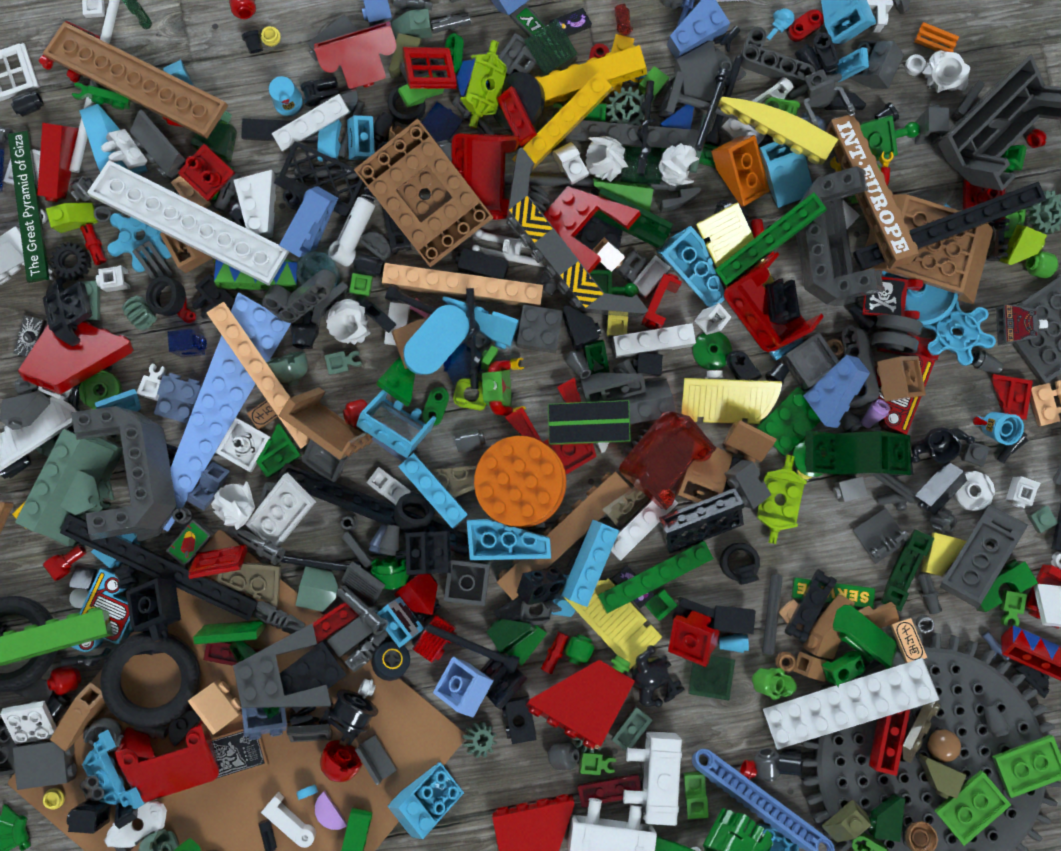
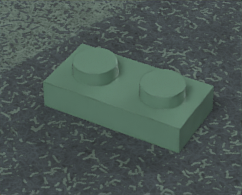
M80 281L85 284L93 315L85 321H100V287H98L96 281Z
M635 706L611 740L626 751V748L634 746L653 719Z

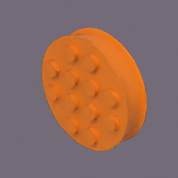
M527 436L507 437L493 444L481 457L474 476L476 497L483 510L494 520L513 527H531L546 521L557 511L566 491V473L558 455L541 441Z

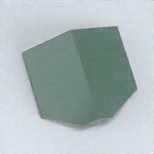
M306 566L300 582L295 606L323 612L336 599L338 585L333 572Z

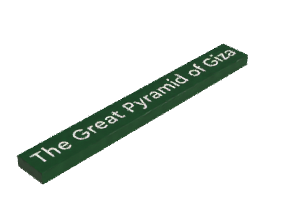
M28 131L8 134L26 280L29 283L49 280L31 136Z

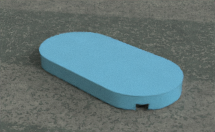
M444 305L437 308L404 346V362L410 371L419 375H428L434 373L442 366L469 332V320L464 311L453 305Z

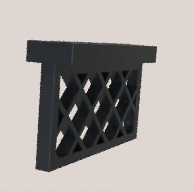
M294 141L279 177L276 176L274 184L290 190V192L292 190L301 197H304L308 189L317 186L322 188V185L331 182L335 191L331 194L336 195L338 198L333 212L348 218L364 182L360 178L357 184L350 186L347 176L354 173L357 174L354 171L355 168ZM298 147L305 150L307 158L299 161L296 160L295 153ZM321 157L325 166L314 169L311 160ZM309 161L312 171L302 174L299 164ZM335 165L340 166L343 174L332 177L329 168ZM296 166L299 176L294 178L285 176L289 168ZM326 169L330 179L319 182L316 173ZM314 174L317 184L309 187L305 184L303 178ZM344 177L348 187L337 191L334 181ZM349 190L351 199L349 204L341 201L339 194Z
M736 488L659 517L669 554L743 526L742 509L744 508V503ZM685 531L688 532L685 536H682Z

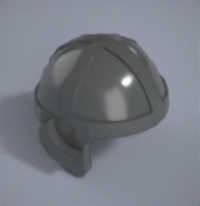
M99 718L90 727H86L83 733L84 742L87 743L89 741L94 749L93 744L99 740L98 735L109 730L116 745L115 748L107 751V753H110L121 744L124 737L122 735V727L114 718Z

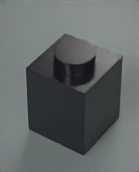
M638 353L637 358H633V368L637 374L660 377L662 375L663 355Z

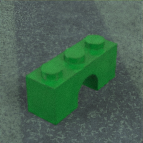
M1014 559L1005 564L1006 567L1001 570L980 607L976 608V610L987 612L1002 604L1003 602L999 597L998 591L1003 583H1006L1011 591L1018 593L1037 584L1038 582L1026 561Z

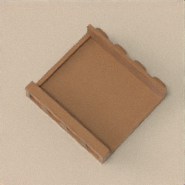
M320 387L289 398L278 415L339 460L346 456L350 457L353 452L357 453L360 448L363 449L366 445H370L373 442L371 440L373 436L367 432H361L350 424L347 425L342 417L320 402L325 394V391Z

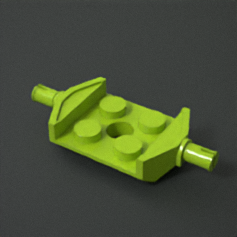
M491 40L487 54L471 56L475 63L466 97L460 98L464 106L471 112L472 116L469 127L472 129H477L479 117L496 114L499 103L497 97L502 92L507 67L496 55L499 42ZM487 80H489L490 83L489 90L486 87Z
M786 455L785 465L782 469L765 473L764 482L771 496L758 505L756 518L771 530L768 543L777 544L778 532L780 530L798 527L796 522L804 485L807 484V481L793 471L794 456ZM777 494H782L785 498L784 504L780 506L775 503V496Z

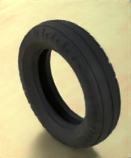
M21 596L0 598V618L8 615H21L27 618L32 625L37 624L38 626L46 625V621L54 619L43 605L32 599ZM57 651L32 657L23 667L16 671L0 673V692L20 690L36 682L48 671L56 657Z
M150 631L141 632L120 642L108 655L101 672V693L109 710L121 721L141 728L160 727L175 721L190 708L191 705L188 700L198 694L201 671L195 653L182 639L168 633L167 641L155 643L152 641ZM148 650L168 654L176 661L181 672V686L176 696L168 703L154 708H146L134 704L126 697L121 686V673L126 662L134 655Z

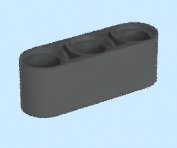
M376 605L372 607L377 610V613L379 612V609L376 607ZM359 616L332 636L327 642L340 658L369 635L373 634L372 628L367 624H363Z

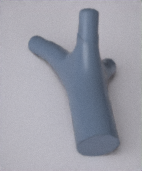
M989 631L982 635L991 650L995 651L992 660L996 659L997 653L1006 660L1010 659L1002 655V646Z

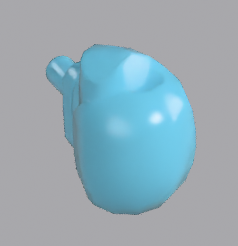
M783 8L773 14L774 22L772 26L774 29L766 37L768 40H771L777 31L782 33L792 25L795 15L790 9Z

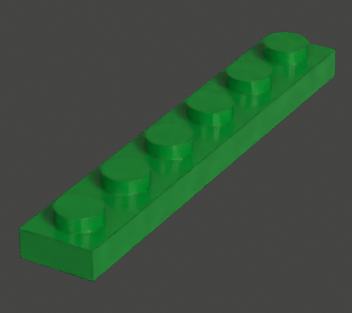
M813 192L717 267L715 271L725 285L729 286L828 209Z
M702 541L598 594V599L605 613L608 614L714 558L706 542Z

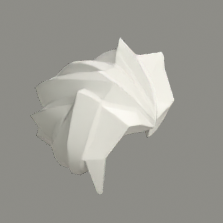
M937 51L929 58V63L924 66L925 70L922 73L925 75V78H928L927 86L930 85L928 89L935 88L936 92L939 93L947 89L949 91L957 89L964 91L968 86L970 67L964 63V60L957 53Z
M608 136L588 138L592 141L588 146L587 159L585 160L589 174H593L602 180L607 178L611 182L618 174H621L622 168L628 167L623 160L625 148L616 139Z
M681 143L676 147L672 145L670 148H667L659 164V170L662 174L661 179L673 186L693 183L694 180L688 178L689 171L687 170L693 162L699 160L696 157V150L692 146Z
M344 299L334 303L331 309L326 311V328L339 342L347 344L351 342L355 345L357 342L362 343L365 337L370 335V331L366 326L368 319L364 314L365 307L360 306L359 302Z
M247 481L244 486L229 484L220 488L214 495L215 499L211 504L215 510L213 512L225 522L224 525L234 526L236 530L248 521L255 509Z

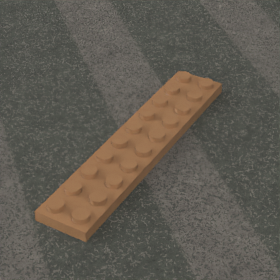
M63 22L43 52L46 58L205 138L209 137L228 107L225 101L66 22Z

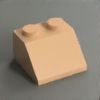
M220 679L188 700L189 704L213 735L242 714L241 702L236 697L233 698L229 692V686L224 681L221 682Z

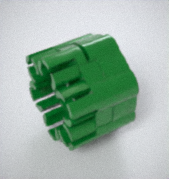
M722 808L703 843L704 851H770L773 845L771 840L772 834L768 830L763 833L764 828L759 825L755 826L756 823L752 819H750L746 826L750 818L742 813L735 814L730 810L727 811L726 808Z

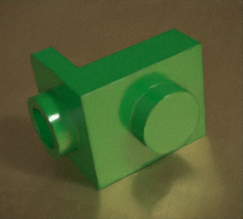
M1012 145L1006 150L1002 158H1007L1010 165L1003 172L1012 173L1016 170H1022L1027 150L1025 145Z

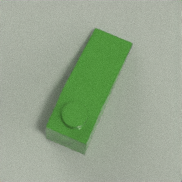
M593 178V184L601 190L603 188L650 212L654 190L652 185L614 180L610 182L607 179Z

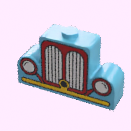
M100 568L82 606L80 615L88 613L87 610L101 607V609L108 611L113 635L104 639L119 644L129 637L130 632L134 631L130 623L127 598L120 595L127 588L119 589L117 587L118 578L115 577V570ZM103 638L72 646V648L82 652L95 650L102 645Z

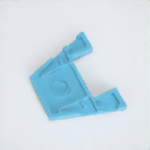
M109 730L98 735L99 740L93 744L94 749L88 753L82 764L88 777L96 776L99 779L98 786L104 790V796L99 801L113 805L121 803L123 807L132 805L133 809L139 808L144 805V802L137 788L125 790L123 778L117 774L114 768L115 762L107 753V751L116 747Z

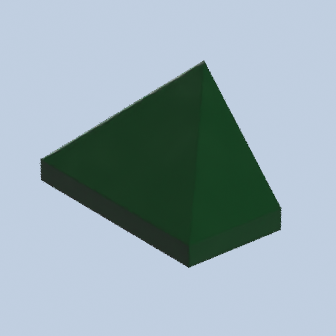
M604 339L584 344L583 352L591 371L590 375L610 373Z

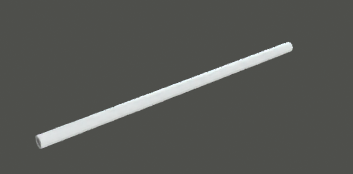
M109 0L100 37V40L108 44L111 41L120 0ZM90 80V86L100 87V84ZM86 97L84 109L96 103L92 102L89 97ZM82 118L69 168L70 171L75 173L80 172L88 138Z

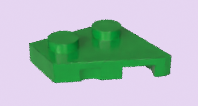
M279 423L276 425L271 439H268L264 451L260 453L256 462L265 476L270 478L283 469L285 463L290 464L302 455Z

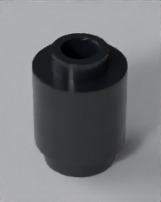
M28 91L12 98L13 103H11L14 112L22 117L36 112L44 106V102L37 91Z
M382 112L376 118L373 124L374 140L376 142L388 141L390 127L392 126L394 129L396 121L392 115Z
M360 254L359 257L355 258L354 268H356V272L359 274L381 277L384 261L377 257Z
M55 693L46 703L54 722H58L71 705L70 698L66 694L58 695Z

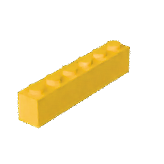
M640 45L628 46L623 51L617 53L615 51L609 52L605 57L599 59L591 58L586 63L580 65L573 64L565 70H555L544 77L536 76L535 78L544 89V108L553 105L555 102H564L572 99L597 72L611 86L647 75V68Z
M599 72L523 147L524 151L535 163L533 170L613 90L611 84Z

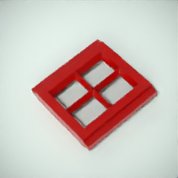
M403 47V59L409 89H456V77L449 48ZM411 58L426 59L427 65H412ZM430 59H444L445 65H431ZM414 70L428 71L429 77H415ZM432 71H447L448 78L433 77Z
M247 545L197 553L189 570V579L241 570L247 554Z

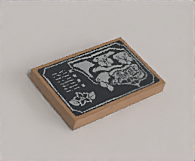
M243 728L211 738L220 769L218 777L211 782L269 764L262 737L256 740H249V737H244Z

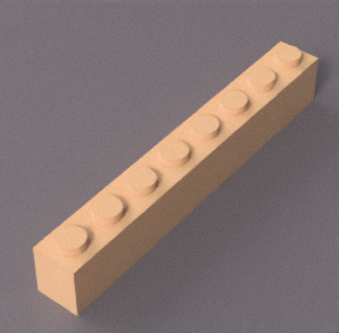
M389 263L384 264L382 284L386 288H389L392 284L399 287L400 290L467 299L466 288H474L475 300L522 307L523 305L541 307L543 285Z
M222 302L208 311L207 315L275 413L279 415L290 396L225 302ZM279 417L300 449L309 443V437Z

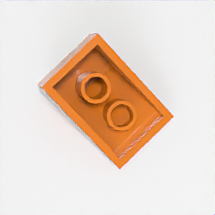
M755 135L736 137L711 151L716 170L740 206H746L770 192Z

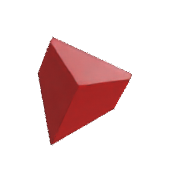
M430 574L417 575L394 593L396 598L401 597L411 611L433 615L438 584Z
M127 727L121 744L126 743L128 749L134 750L139 762L155 757L148 735L134 731V728Z

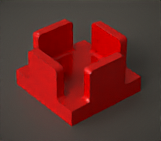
M692 611L687 618L676 615L673 620L668 652L706 667L711 653L717 646L720 631L707 627L711 622V617L699 612Z

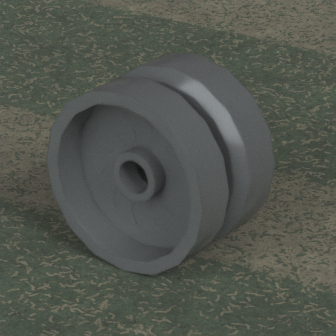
M878 315L875 327L880 331L873 335V346L900 353L917 352L919 341L914 337L921 334L922 322L898 315Z

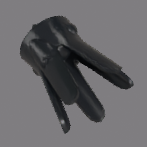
M306 707L297 713H290V721H287V723H291L292 726L317 725L308 723L319 721L318 717L306 715L314 711L316 707Z

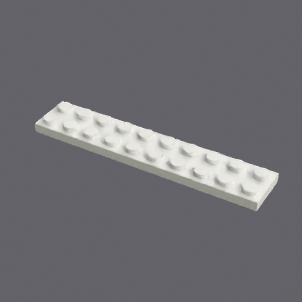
M108 160L87 192L90 197L270 286L289 254L288 250L110 160Z

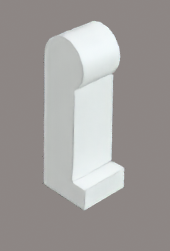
M278 791L261 813L297 845L303 848L309 847L316 837V829L312 825L302 822L282 803L284 796Z

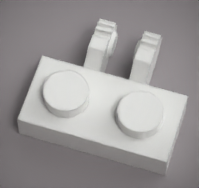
M125 129L107 134L106 139L109 142L104 143L101 149L103 152L116 151L108 156L110 161H123L128 169L146 164L147 159Z

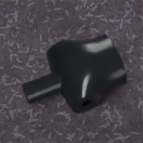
M310 311L304 314L302 323L292 324V345L296 348L312 349L314 341L318 337L319 327L318 325L310 324L312 312Z

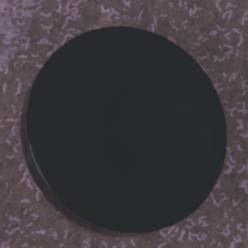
M524 72L512 73L505 77L501 94L511 86L514 87L533 125L539 119L544 108V89L541 83L532 75ZM498 103L496 114H493V116L501 126L511 130Z

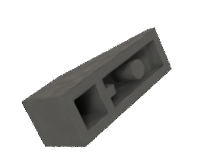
M596 373L586 379L580 378L586 402L614 401L646 392L643 374Z

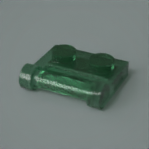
M122 0L130 13L137 17L143 29H150L152 27L151 19L137 0Z

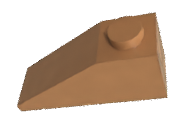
M838 594L813 624L803 648L816 656L834 659L841 641L839 638L841 632L833 630L836 611L843 605L854 607L855 602Z

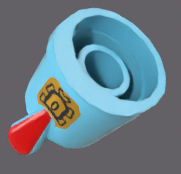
M283 76L276 77L271 81L269 94L277 112L286 117L298 114L302 109L303 99L296 85L289 78Z
M990 412L984 418L976 416L973 419V424L981 426L982 432L986 436L1005 445L1016 443L1024 431L1022 419L1014 414Z

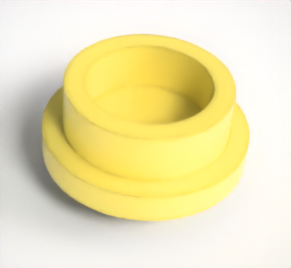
M268 26L262 30L261 40L266 46L272 47L280 42L281 35L278 29Z
M51 788L43 796L44 806L51 810L58 809L65 801V795L59 788Z

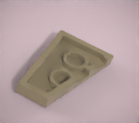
M477 466L430 470L454 498L475 489L474 476Z
M650 475L602 510L620 530L662 487L657 479Z
M243 562L241 570L218 574L217 582L237 591L246 592L253 595L254 598L265 600L277 607L280 595L281 565Z
M938 701L923 705L903 744V760L911 763L916 752L920 749L922 738L931 727L930 720L933 715H937L941 705L938 704Z

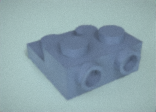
M169 373V376L163 375L157 392L159 398L154 414L188 424L202 387L200 386V381L188 378V382L180 380L181 376Z
M241 707L244 737H249V740L260 739L262 737L261 734L270 733L272 737L283 734V731H286L285 708L279 707V713L268 719L263 708Z

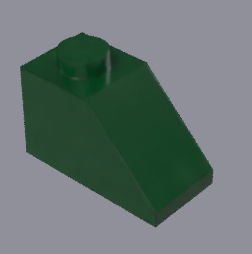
M499 619L490 625L491 628L486 632L498 651L506 653L534 633L537 628L528 623Z
M894 793L871 811L869 817L871 826L867 830H869V833L874 838L900 842L905 798Z

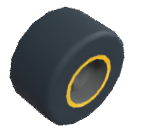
M394 641L383 643L378 647L372 658L373 671L383 680L393 681L399 679L410 666L411 658L409 651L404 645L399 648Z

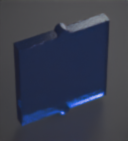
M436 102L421 123L437 143L450 140L463 120L455 115L452 109L448 110Z
M464 343L459 345L443 363L444 371L448 373L453 385L462 378L470 377L471 349L465 346ZM481 362L478 365L479 372L483 371V369H481Z

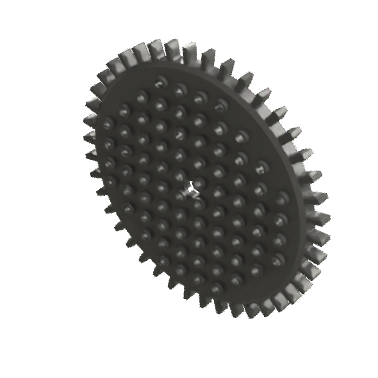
M917 632L923 646L922 633ZM932 632L931 647L923 646L927 655L924 661L935 688H939L938 696L940 700H938V704L941 705V714L932 716L930 720L931 727L928 733L924 734L921 747L916 752L912 762L900 760L897 776L875 771L869 766L878 720L820 736L815 741L807 740L801 742L800 744L806 748H814V758H801L802 766L814 767L815 776L801 778V782L805 786L817 784L819 792L805 798L806 802L809 805L822 802L825 808L812 817L816 823L831 818L843 808L841 806L843 800H846L847 804L854 800L870 817L871 811L882 803L883 798H888L892 794L897 793L902 797L908 796V801L904 805L900 842L892 841V844L887 846L889 851H911L905 841L906 829L914 822H926L927 816H931V820L926 823H929L934 828L938 837L937 847L934 851H1014L1015 849L1018 851H1029L1027 847L1021 844L1027 835L1039 842L1043 839L1038 832L1031 829L1035 820L1037 819L1043 824L1050 825L1051 820L1046 815L1039 813L1042 803L1049 806H1057L1058 804L1053 798L1044 796L1046 786L1061 787V783L1056 781L1029 791L1028 794L1024 793L1010 798L1006 795L992 756L1002 753L1004 746L1007 747V750L1040 739L1043 737L1042 733L1055 729L1054 724L1050 722L1038 724L1036 716L1043 714L1048 709L1042 704L1031 708L1027 703L1029 699L1038 693L1036 689L1030 687L1020 693L1016 688L1026 678L1024 674L1017 672L1010 680L1004 676V673L1012 663L1003 659L996 669L989 665L994 658L995 651L986 649L979 660L974 657L978 643L969 640L965 653L958 652L960 637L951 635L948 649L941 648V634ZM898 644L893 667L905 664ZM877 659L870 662L865 660V671L852 680L883 671L886 667ZM956 665L958 670L954 673L952 668ZM933 667L937 668V673L935 674L932 673ZM976 685L980 686V690L978 692L975 691ZM824 686L820 688V690L827 689V687ZM959 686L960 691L955 693V687ZM996 704L998 707V705H1002L1003 708L1000 712L1010 726L1008 728L1010 733L1000 737H993L992 733H989L983 709L986 706ZM923 705L910 709L904 742L917 719L916 711H921ZM978 706H982V711L978 713ZM961 707L962 712L957 714V708ZM1024 724L1025 729L1021 731L1020 726ZM980 727H984V732L980 734ZM963 728L964 733L959 735V729ZM947 729L955 733L960 740L961 750H966L964 756H961L960 751V755L954 761L943 763L962 773L965 770L968 771L963 785L980 770L988 769L987 776L1011 804L1008 809L965 846L955 836L953 841H948L949 836L953 834L934 812L946 799L936 794V789L929 785L927 778L925 780L921 778L925 772L919 760V754L924 752L925 756L932 757L927 744L930 735L936 730ZM858 735H861L862 737L860 742H856V737ZM841 737V742L836 744L835 739ZM986 748V753L982 755L981 750ZM863 756V762L858 763V758ZM843 758V763L838 765L837 760ZM902 775H906L905 781H901ZM885 776L886 781L881 783L880 778ZM864 777L865 783L860 784V779ZM845 779L844 785L840 786L839 781ZM928 794L929 799L924 801L923 797ZM863 799H867L866 805L861 804ZM1013 810V815L1009 816L1008 812ZM907 817H910L909 823H905ZM865 830V831H864V833H866V834L870 835L871 837H873V836L869 833V830ZM826 831L822 833L828 839H832ZM994 832V838L990 839V834ZM875 838L886 846L888 840ZM851 840L840 842L834 848L835 851H847L852 847ZM857 841L858 846H860V844L865 845V841Z

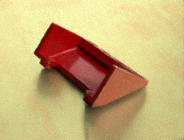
M456 134L452 139L451 163L487 208L493 219H506L509 199L504 198L505 153H512L517 150L519 136Z
M200 720L198 726L188 731L186 735L188 747L139 762L136 752L128 749L126 743L119 746L115 752L118 764L131 789L137 788L143 802H149L211 782L218 777L220 769L209 729L202 720Z

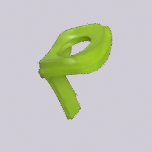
M470 378L460 379L454 391V403L462 408L478 411L485 409L486 403L483 401L482 382L478 381V399L474 402H469L464 398V391L471 387Z

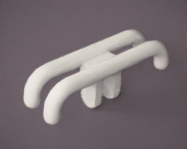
M481 229L475 232V235L480 239L502 243L503 252L483 248L478 245L472 246L473 251L503 260L544 267L541 262L537 263L533 257L520 255L522 247L530 248L529 246L525 247L518 238L487 233Z

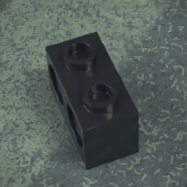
M556 567L526 572L521 577L517 594L527 605L558 599L561 596L567 579Z
M85 800L74 807L67 815L68 832L94 834L110 822L111 804L103 803L99 800Z

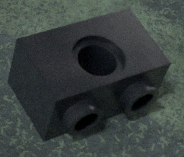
M529 696L512 698L502 708L503 717L508 718L509 726L505 727L507 739H511L512 744L537 740L533 715L528 711L529 708L526 707L527 702L530 700ZM521 715L525 721L523 724L517 725L514 723L513 718Z

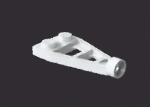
M782 77L775 86L752 100V102L762 103L766 98L771 97L785 99L786 95L793 89V84L787 78ZM729 118L721 127V130L732 140L739 136L755 135L759 145L765 135L760 134L750 125H745L732 118Z

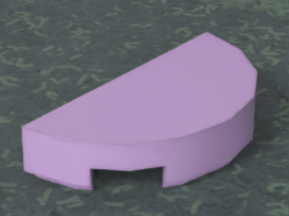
M324 790L317 798L315 815L324 827L331 830H340L346 827L348 823Z

